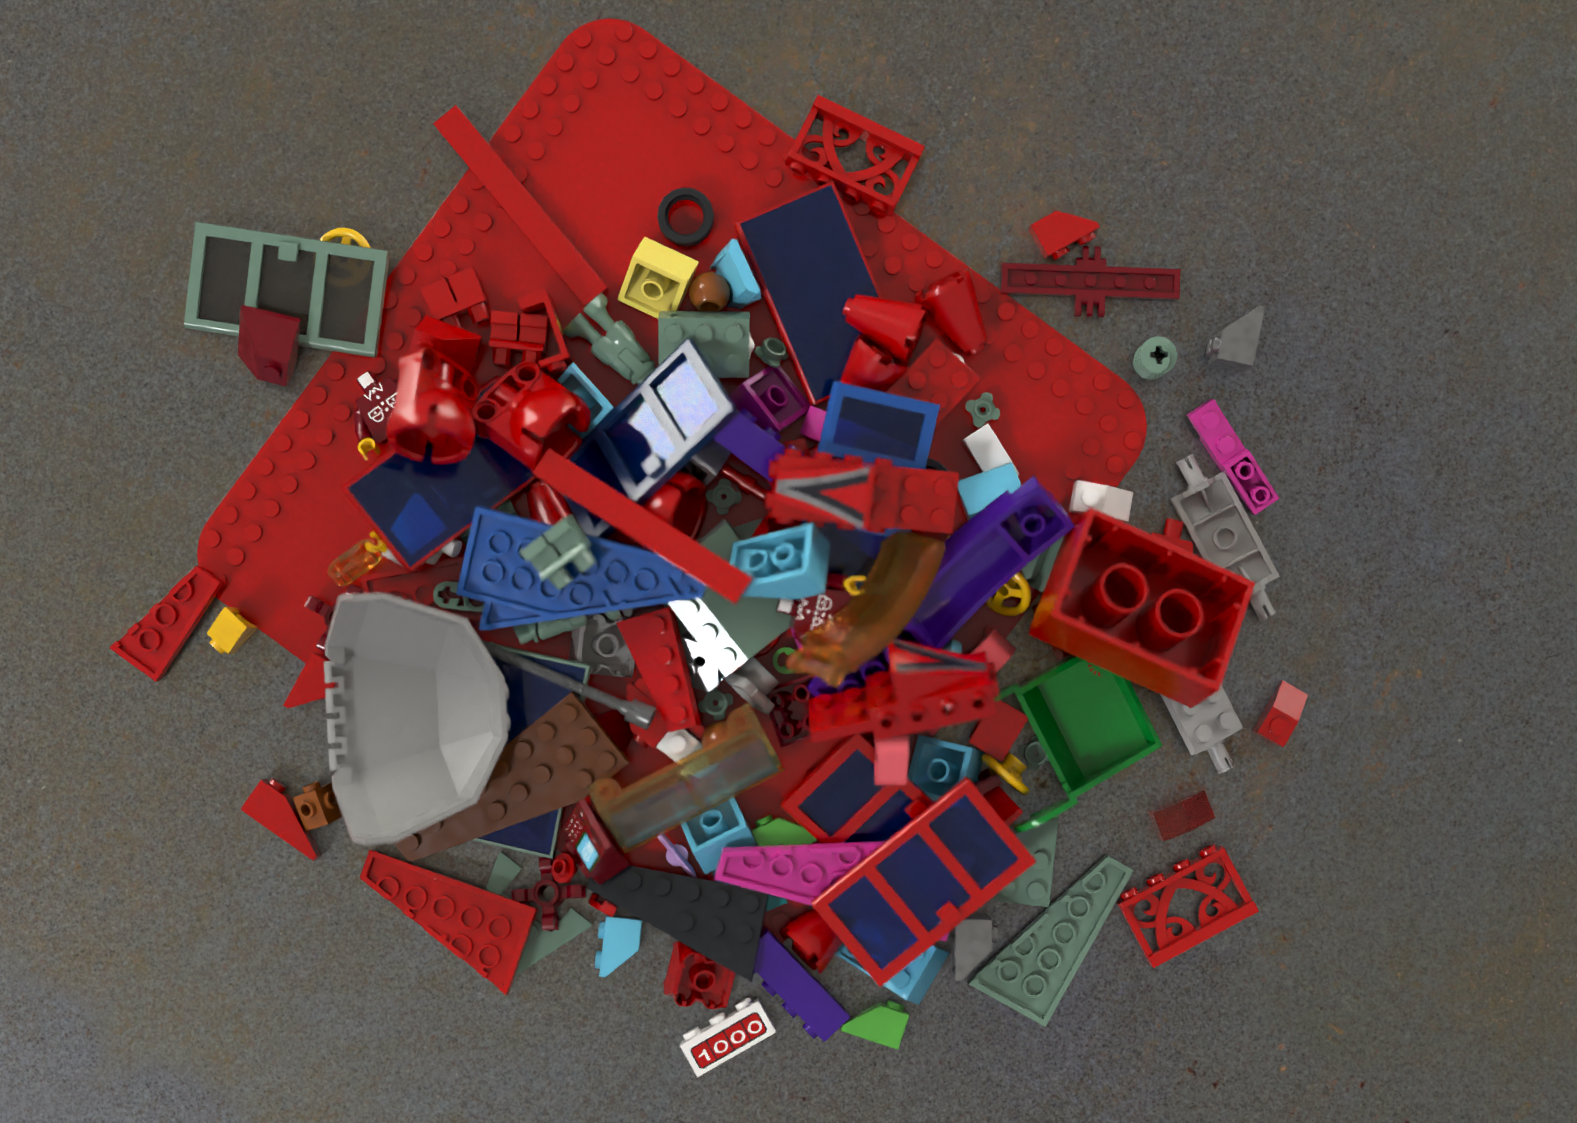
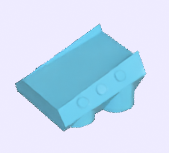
M731 239L715 257L710 269H715L716 273L722 275L729 284L730 302L727 306L743 309L745 306L762 299L761 292L738 241Z

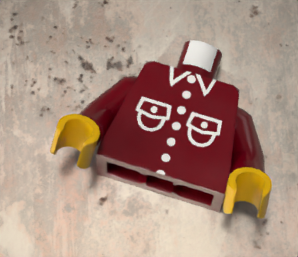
M371 371L364 373L356 380L365 393L355 401L358 408L354 412L355 434L359 442L358 450L365 460H368V451L374 449L377 455H379L381 451L377 445L382 447L388 442L386 433L388 417L395 405L399 378L393 380L388 377L379 383Z
M827 573L825 593L801 599L778 598L776 612L792 615L789 626L794 630L795 639L809 653L823 660H828V663L836 668H844V666L838 665L836 662V657L839 654L849 657L846 651L833 649V647L838 648L852 594L865 593L864 590L860 591L855 586L857 580L866 581L864 576L850 578L846 575Z

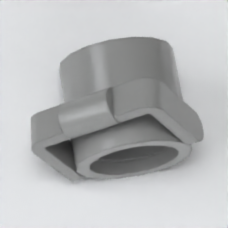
M753 656L735 673H730L726 676L725 681L754 709L769 714L775 705L766 695L779 681Z

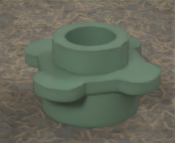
M769 337L762 342L763 345L761 347L757 346L755 348V354L771 367H779L780 361L786 360L788 357L786 346L777 338Z
M985 392L980 398L969 400L965 405L966 410L971 413L973 424L976 427H983L985 422L991 419L997 420L1000 417V410L995 408L992 402L993 396L990 393ZM981 407L986 409L984 413L980 412Z
M721 479L719 485L714 490H708L706 493L707 501L712 502L717 507V512L721 515L727 514L729 508L734 504L740 503L742 499L741 494L733 490L730 481L727 479ZM722 494L727 496L725 500L721 499Z
M715 687L710 692H706L707 694L704 700L699 702L698 708L700 712H708L713 715L715 720L719 721L725 718V710L728 705L733 703V697L729 693L724 694L718 691V688ZM714 700L719 702L717 706L713 705Z
M1034 736L1027 745H1021L1018 748V754L1025 758L1028 763V769L1032 771L1038 770L1039 766L1046 761L1050 762L1037 736ZM1037 750L1039 754L1034 756L1033 751Z

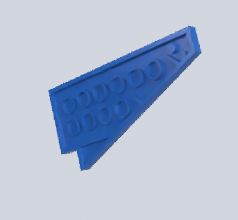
M478 505L475 507L456 595L485 602L479 630L484 631L702 598L705 596L707 587L650 550L586 534L593 544L589 547V550L592 552L597 563L581 573L573 561H570L565 567L574 580L558 590L548 578L542 581L538 570L530 561H526L520 553L521 550L554 525Z

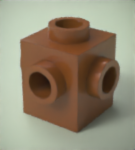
M319 781L310 783L302 787L303 793L293 797L305 831L328 825L343 817L332 788V782L321 785Z

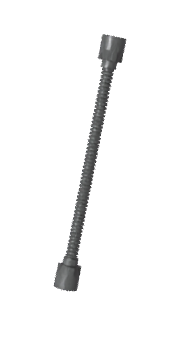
M481 640L491 657L498 658V660L505 661V663L512 664V666L519 667V669L526 670V672L533 673V675L537 674L538 677H544L547 681L551 680L554 684L558 683L561 687L565 686L568 690L572 689L573 692L575 691L594 701L597 700L601 704L604 703L605 706H611L612 709H618L619 713L625 716V721L648 730L657 710L654 706L634 699L632 702L626 699L621 701L620 698H614L613 695H607L606 692L603 693L599 689L596 690L592 686L589 687L585 683L582 684V682L575 681L571 677L568 678L564 674L561 675L557 671L554 672L550 668H543V665H536V662H529V659L526 660L522 656L515 655V653L508 652V650Z

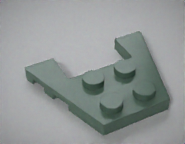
M501 851L497 856L485 890L510 898L504 891L523 867ZM573 907L569 909L559 922V930H542V923L535 918L515 976L587 930L593 923Z

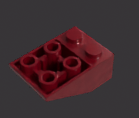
M819 671L775 686L766 695L775 705L769 715L781 748L811 738L808 699L815 698V696L807 690V686Z

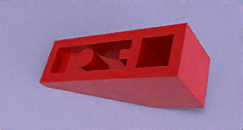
M267 778L260 780L240 810L312 861L318 860L322 853L310 831H305L291 795L285 792L287 787L275 778H271L270 781Z

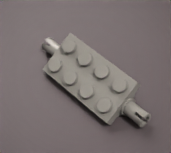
M1193 454L1176 462L1189 486L1186 487V491L1171 498L1170 501L1180 520L1184 522V527L1199 556L1255 582L1250 603L1258 616V620L1262 621L1268 618V616L1274 615L1277 612L1274 610L1264 589L1267 583L1280 576L1226 473L1223 471L1211 478L1204 477Z
M1222 685L1217 693L1193 708L1161 695L1191 756L1203 750L1208 751L1218 774L1236 766L1223 742L1225 738L1243 729V726Z

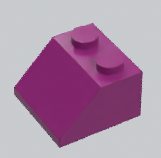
M780 365L777 368L766 367L743 382L729 395L739 412L744 408L757 418L754 424L762 430L768 426L777 434L782 433L808 413L810 408L809 402Z

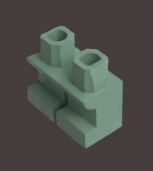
M572 514L563 518L520 551L525 560L530 561L538 570L542 581L548 578L558 590L574 580L565 567L570 561H573L581 573L597 563L592 552L589 550V547L593 544Z

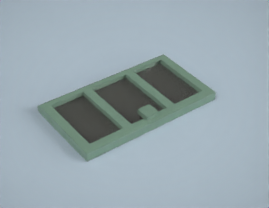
M195 222L184 328L239 336L240 308L242 305L301 319L298 346L376 358L390 251Z

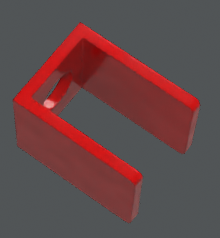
M1002 700L996 701L998 715L979 719L966 741L998 761L1003 762L1028 718L1017 709Z

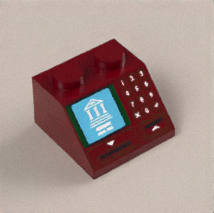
M584 798L580 800L563 827L568 836L565 844L574 856L578 854L582 862L578 866L587 879L592 877L600 885L630 865L602 817Z

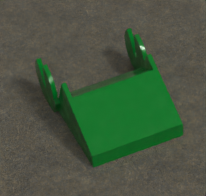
M1075 655L1018 684L1014 682L1000 688V697L995 698V701H998L1013 692L1016 694L1068 796L1066 799L1057 801L1029 815V819L1014 825L1012 828L1015 833L1034 828L1061 814L1078 803L1077 796L1163 746L1130 680L1095 664L1087 663L1086 660Z

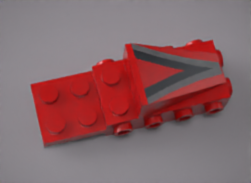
M784 448V453H775L774 460L769 462L768 478H772L771 490L766 491L765 509H769L768 513L772 517H776V522L794 524L795 519L807 520L806 524L814 523L816 527H825V522L837 523L838 529L855 530V527L873 533H885V528H899L952 534L959 479L958 472L893 465V460L875 458V462L870 463L863 462L862 456L845 455L844 460L832 459L833 454L826 452H814V457L802 455V450Z
M897 639L887 640L889 672L880 671L873 675L865 676L866 687L850 688L844 692L830 695L821 694L815 698L808 699L810 735L812 742L817 743L874 731L876 740L996 716L998 714L995 698L1000 697L994 662L988 663L985 651L965 655ZM914 712H921L920 715H913Z

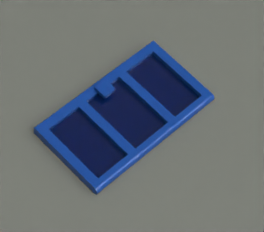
M833 381L817 452L832 453V459L844 460L845 455L862 456L863 462L874 463L875 458L893 460V465L925 469L940 405L849 385L841 381ZM802 520L801 525H805L807 520ZM825 522V527H817L830 542L827 573L846 575L850 578L864 576L866 581L857 580L855 583L856 588L860 591L864 590L865 594L884 598L899 585L911 530L885 528V533H873L855 527V530L838 529L837 523Z

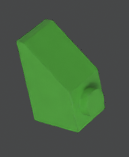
M772 815L755 821L757 827L752 829L758 846L801 845L817 841L800 824L782 817L773 819Z
M888 1000L887 1004L879 1002L851 1016L840 1029L843 1032L898 1050L909 1013L904 1010L905 1005L892 1000Z

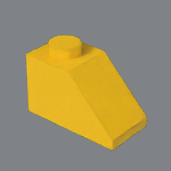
M224 607L207 634L212 638L210 644L221 654L224 652L234 654L258 628L236 607Z

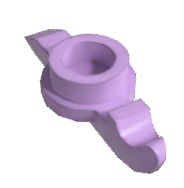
M662 831L657 833L656 836L667 849V861L673 866H681L688 875L697 878L693 867L687 861L688 852L686 848L679 844L674 845Z

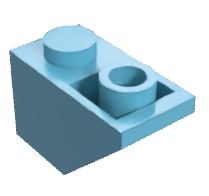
M607 915L605 921H600L598 939H603L602 951L597 950L595 958V968L600 969L599 977L608 976L639 950L643 925L642 919L633 916L614 915L611 917Z

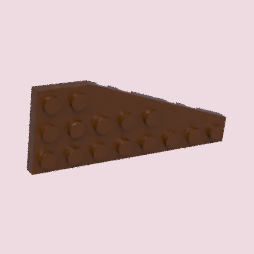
M572 691L503 747L477 803L393 843L408 862L415 861L579 802L631 761L576 692Z

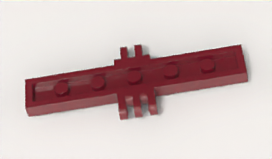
M1082 246V257H1076L1075 265L1002 263L1000 294L1074 296V316L1080 317L1082 312L1081 305H1086V317H1092L1093 305H1098L1097 315L1098 317H1104L1105 298L1179 300L1181 269L1106 266V258H1101V246H1094L1093 258H1089V246Z

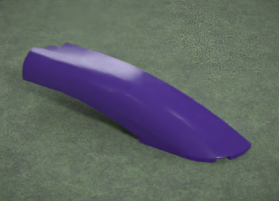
M1035 476L1031 477L1013 493L1006 490L925 558L852 632L839 647V650L846 651L849 657L841 654L836 657L837 664L844 666V668L833 667L827 662L807 686V690L817 697L821 694L830 695L844 692L850 688L866 687L865 676H870L880 671H890L887 643L889 639L942 649L962 625L1007 581L1075 527L1071 518L1051 492H1048Z

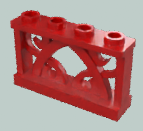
M817 95L787 155L785 165L789 167L792 173L803 177L806 175L816 180L819 186L833 181L837 191L842 192L846 199L852 202L860 201L867 204L873 212L879 215L887 214L892 216L922 156L925 146ZM816 118L823 121L822 136L808 135ZM839 130L849 134L848 139L845 140L833 139V136L840 138ZM858 139L865 141L866 155L874 166L861 171L846 172L838 160L834 147H847L854 144ZM809 143H821L823 145V148L816 147L810 151V154L815 153L818 155V161L814 162L803 156L802 148ZM875 147L885 151L884 154L878 155L883 160L882 162L873 153ZM901 160H905L909 164L900 180L891 169ZM883 174L891 179L894 186L893 192L886 196L873 189L876 184L882 185L885 189V180L881 176Z
M1209 845L1199 851L1200 856L1192 861H1189L1188 858L1183 859L1172 866L1174 869L1172 872L1164 876L1162 872L1157 873L1146 880V886L1138 890L1134 886L1120 894L1121 899L1116 901L1152 968L1161 965L1259 912L1223 846ZM1210 863H1218L1224 869V878L1216 888L1211 885L1216 879V871L1209 877L1204 874L1205 867ZM1195 871L1196 879L1184 877L1185 875ZM1230 880L1242 899V902L1238 904L1222 892ZM1164 887L1159 899L1152 894ZM1177 888L1192 889L1207 894L1200 903L1198 909L1200 924L1196 927L1184 918L1177 916L1167 917L1170 901ZM1212 899H1215L1217 901L1211 907L1215 906L1217 908V914L1208 916L1205 911L1206 907ZM1142 900L1150 902L1149 910L1143 912L1147 915H1155L1154 921L1143 922L1135 917L1134 908L1138 902ZM1179 923L1182 926V932L1179 935H1173L1172 928L1174 926L1166 928V924ZM1155 927L1157 948L1151 950L1140 928L1148 929Z

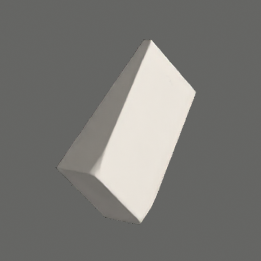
M986 424L962 440L982 472L1008 463L1013 464L989 424ZM1014 466V469H1015V471H1016V473H1017V476L1020 475L1019 472H1018V470H1017L1016 467Z

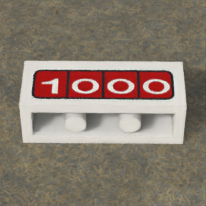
M747 997L735 1005L737 1010L726 1015L725 1012H721L709 1020L711 1025L702 1030L697 1026L682 1035L684 1040L681 1041L680 1047L697 1077L776 1033V1027L759 997L753 1001L751 997Z

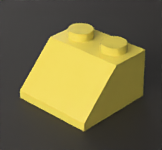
M644 237L632 256L617 300L657 319L660 311H678L691 284L699 261Z

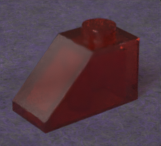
M1205 790L1148 811L1157 835L1162 841H1167L1190 832L1215 818Z

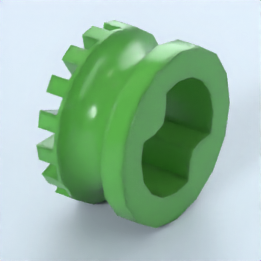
M783 647L775 652L773 665L782 674L792 673L799 665V656L794 649ZM782 652H785L786 655L792 654L795 658V663L790 669H787L786 666L780 667L777 663V658Z

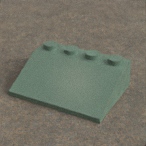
M726 522L699 544L730 563L733 543L742 541V539L730 523ZM708 587L706 588L705 596L702 598L668 603L725 677L790 627L792 616L776 612L778 598L742 596L737 605H734Z

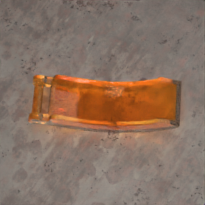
M899 530L882 540L877 559L866 581L859 588L860 591L864 590L865 593L854 595L829 620L807 632L802 638L803 648L789 656L787 660L788 669L796 673L805 672L820 677L827 684L837 686L841 683L845 674L858 669V666L881 652L905 628L923 602L941 564L945 551V542Z

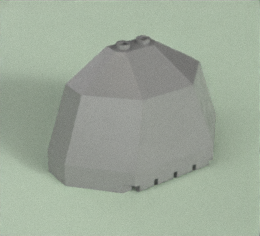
M385 593L339 595L325 642V656L331 661H324L325 683L335 682V688L325 689L326 713L337 714V718L327 719L328 743H338V748L328 749L329 770H337L332 776V788L352 842L364 845L397 842L477 803L508 739L507 731L510 730V717L506 713V701L509 698V689L503 674L466 618Z

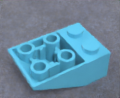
M858 918L851 929V933L881 969L918 940L912 932ZM842 943L836 955L870 976L844 943ZM933 944L887 981L884 986L903 999L919 1005L949 952Z

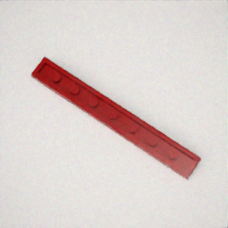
M456 105L433 123L585 307L597 295L604 293L608 289L605 283Z
M550 448L532 472L541 481L734 605H737L753 581V578Z

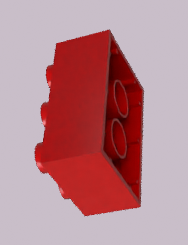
M1090 507L1073 522L1075 527L1063 537L1028 635L1187 707L1193 708L1217 693L1220 689L1255 582Z

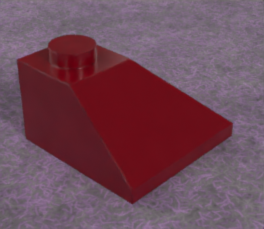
M242 305L240 308L238 356L257 380L287 386L297 367L301 319Z

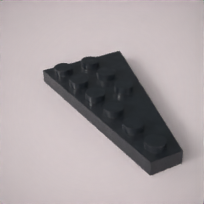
M636 866L626 867L600 885L592 877L588 879L587 888L752 982L769 894L741 886Z

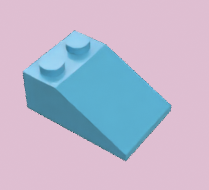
M814 523L734 542L730 564L753 578L743 596L801 599L825 593L830 542Z

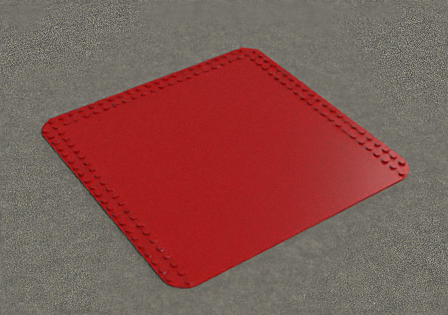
M608 18L594 20L578 27L561 43L489 140L488 144L608 287L603 294L608 299L606 310L614 322L622 320L636 336L635 339L650 356V361L653 360L655 362L653 365L655 368L659 366L658 319L617 300L632 256L643 238L647 237L699 261L693 279L701 273H716L715 269H710L715 257L731 239H736L758 284L762 299L745 306L743 309L726 305L721 311L750 312V334L755 346L749 359V378L770 366L755 354V348L757 346L761 347L763 345L762 342L769 337L777 338L782 342L783 339L734 227V223L737 220H743L819 187L816 180L806 175L803 177L792 173L789 167L785 165L787 155L795 139L640 26L625 20ZM805 146L802 148V154L805 158L814 162L819 160V157L814 153L810 154V150ZM470 168L387 278L377 357L335 351L331 353L210 516L199 538L197 548L198 566L203 567L224 582L215 597L228 607H236L240 611L238 614L254 624L259 630L305 664L311 653H318L327 658L324 651L316 648L327 626L323 616L304 606L309 596H314L333 606L337 604L339 595H345L350 584L362 588L360 576L403 568L382 556L380 550L376 552L366 550L365 543L367 542L378 546L377 539L369 535L374 531L345 496L340 487L393 449L389 442L382 447L377 445L381 453L377 455L374 449L368 451V460H365L359 452V442L355 434L354 412L358 408L355 401L365 393L356 380L368 371L373 373L379 383L388 377L393 380L399 378V360L402 355L409 353L416 327L425 315L434 318L420 288L444 278L450 284L448 276L472 266L476 270L488 304L485 306L489 320L474 325L468 312L458 316L464 330L482 336L471 373L477 379L479 386H482L496 375L501 378L522 362L523 352L512 351L510 367L496 366L493 364V349L489 347L491 310L514 312L521 316L523 312L517 300L519 297L546 288L552 298L562 330L581 313L602 336L606 335V331L583 311L585 306ZM683 187L693 188L703 193L711 202L714 212L713 228L708 237L701 243L689 247L678 246L667 240L660 230L657 219L658 207L663 198L672 190ZM837 191L882 298L920 304L915 294L921 289L924 294L931 291L928 286L931 283L958 270L962 276L965 268H969L972 274L987 340L983 343L984 348L972 355H968L967 351L960 353L931 316L928 315L926 322L922 320L920 322L923 324L921 329L923 332L913 355L908 359L910 364L907 365V368L937 338L951 352L961 355L964 363L981 378L972 390L934 429L928 458L939 461L949 472H958V480L982 473L962 440L981 428L974 426L971 413L965 408L967 401L976 400L983 393L987 392L993 396L992 402L995 408L1000 410V417L997 420L991 419L985 422L984 426L989 424L1020 474L1018 478L1021 485L1035 476L1048 492L1050 491L1072 522L1082 515L1069 512L1074 482L1079 480L1117 488L1138 459L1146 439L1147 422L1145 410L1134 389L1121 377L1010 296L1000 294L999 288L894 212L892 216L887 214L879 215L873 212L869 205L860 201L852 202L846 199L842 192ZM826 197L749 230L768 274L844 241ZM681 200L671 207L668 220L674 231L688 235L700 228L704 215L697 203L692 200ZM849 252L773 285L794 335L843 315V308L849 297L853 299L856 294L867 296L863 286L851 290L845 274L856 269ZM690 286L678 311H699L690 301ZM453 291V295H454L455 300H456V302H457L458 300H457L456 295H455V293H454V291ZM369 303L342 338V341L364 344ZM547 310L536 313L535 315L548 316ZM551 321L546 354H541V360L561 354ZM851 325L799 346L817 390L832 384L833 381L837 382L841 379L854 342L859 334H862ZM564 334L573 363L576 364L614 408L638 386L637 383L633 385L631 380L624 378L611 366L603 364L590 352L593 345L585 338L580 336L569 338ZM786 349L788 357L786 360L780 361V366L809 402ZM547 372L545 374L557 381L563 373L552 375L551 372ZM662 377L653 385V388L655 390L702 382L699 377ZM718 378V380L725 388L727 394L730 395L749 378ZM829 399L812 406L827 412ZM876 403L867 408L857 419L849 418V421L917 447L874 407ZM984 407L980 408V412L984 413L986 411ZM627 412L606 431L620 455L628 454L645 460L664 438V436L635 417L627 415ZM807 413L779 434L781 438L778 442L804 438L808 449L819 444V441L800 434ZM482 438L493 452L489 458L509 483L529 469L491 440ZM596 441L574 462L581 469L606 483L611 466ZM432 443L426 445L423 461H415L408 458L416 470L423 474L428 485L443 497L449 509L466 502L477 493L480 495L496 487L482 469H480L477 475H474L458 462L433 464L431 462ZM733 453L729 455L725 463L745 476L749 474L758 480L757 484L766 490H771L769 482L765 477L749 465L743 463ZM832 456V459L844 460V458ZM633 463L628 467L631 474L634 471ZM395 464L359 489V492L389 529H391L414 493L419 495L416 490H410L406 487L405 479L407 478ZM718 472L716 477L705 486L706 491L703 495L706 497L708 490H714L719 485L721 479H729ZM536 479L510 498L518 516L530 519L526 494L531 491L530 486L541 481L540 479ZM729 480L733 490L741 494V502L732 505L727 514L721 515L717 512V507L712 502L707 501L704 522L697 539L707 535L723 519L734 528L764 518L769 509H765L763 501L751 493L749 495L738 489L739 486ZM958 490L952 534L968 522ZM725 494L721 495L722 500L727 498ZM588 511L595 523L596 515ZM828 525V529L823 532L830 545L848 541ZM911 530L910 533L924 544L921 550L928 555L938 548L948 536L952 535ZM459 536L456 539L462 542V548L454 558L465 556L466 545ZM859 549L863 576L866 578V581L885 585L888 570ZM442 553L438 561L452 559L453 557ZM1029 586L1031 590V605L1040 591ZM865 593L857 594V603H852L853 614L861 617L872 612L884 597ZM1010 596L1004 599L1002 605L1005 607H1016L1020 604L1022 598ZM984 603L951 639L962 643V654L969 655L994 628L1007 638L1025 612L1017 616H1005L993 611ZM664 604L637 607L634 617L664 609ZM620 610V613H621V616H622V617H630V616L624 615L623 611ZM467 619L480 640L569 660L572 631H565L545 640L537 637L539 642L535 643L534 640H531L521 645L513 626L483 631L479 630L480 621ZM790 627L781 634L773 650L764 656L755 658L779 681L776 686L821 670L819 667L812 670L800 659L804 654L799 651ZM841 634V639L845 642L847 637ZM783 647L794 649L799 656L797 669L789 674L778 672L773 665L775 652ZM782 652L777 658V663L780 667L786 666L787 669H790L795 663V658L792 654L786 655L785 652ZM496 659V665L503 674L509 689V698L506 701V706L545 714L572 692V689L568 690L565 686L561 687L558 683L554 684L551 680L547 681L544 677L540 678L537 674L533 675V673L531 674L526 672V670L524 671L519 669V667L517 668L512 666V664L510 665L505 663V661ZM635 663L632 678L590 674L588 685L589 687L596 688V690L603 691V693L606 692L607 695L610 694L614 698L617 697L621 701H625V699L627 700V685L630 682L635 684L642 675ZM741 666L735 669L732 673H735ZM554 670V672L557 671L561 675L564 674L576 681V674ZM724 679L719 682L717 686L718 691L724 694H731L733 703L728 705L725 710V718L722 720H715L713 715L708 712H700L698 704L704 700L707 694L706 691L693 688L700 721L705 727L715 722L727 721L737 726L742 733V751L735 760L720 763L704 783L659 748H652L649 745L645 749L631 738L623 752L631 762L588 795L585 800L602 817L630 866L691 877L681 866H673L667 861V849L656 836L657 833L662 831L674 845L679 844L686 848L688 852L687 861L693 867L697 878L715 881L712 871L705 874L699 865L675 812L729 786L751 830L757 827L755 821L768 815H772L773 819L782 817L798 823L780 806V803L801 783L807 769L814 770L845 740V737L813 743L812 738L781 748L770 715L754 709ZM585 698L584 704L593 715L612 710L611 706L608 707L604 703L597 702V700ZM717 700L713 701L714 706L719 704ZM510 720V730L507 731L508 739L504 746L530 725ZM926 730L908 734L907 773L910 769L918 735L934 738L937 732L932 736ZM843 762L798 807L827 834L832 836L872 796H846ZM576 802L564 807L556 849L561 853H567L577 858L576 864H579L582 861L578 854L574 856L565 844L568 836L563 829L578 804ZM885 803L844 843L858 842ZM550 812L521 823L545 840ZM816 841V842H813V843H811V844H821V843L818 842V841ZM787 899V903L766 912L763 928L766 926L783 944L784 939L779 933L780 929L806 913L811 905Z

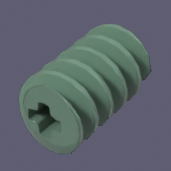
M1151 337L1138 347L1134 354L1132 362L1135 371L1144 379L1153 380L1160 378L1175 365L1177 360L1176 347L1166 337ZM1152 353H1154V357H1155V358H1159V359H1160V361H1159L1158 363H1156V359H1155V358H1151V357H1150V355H1151Z

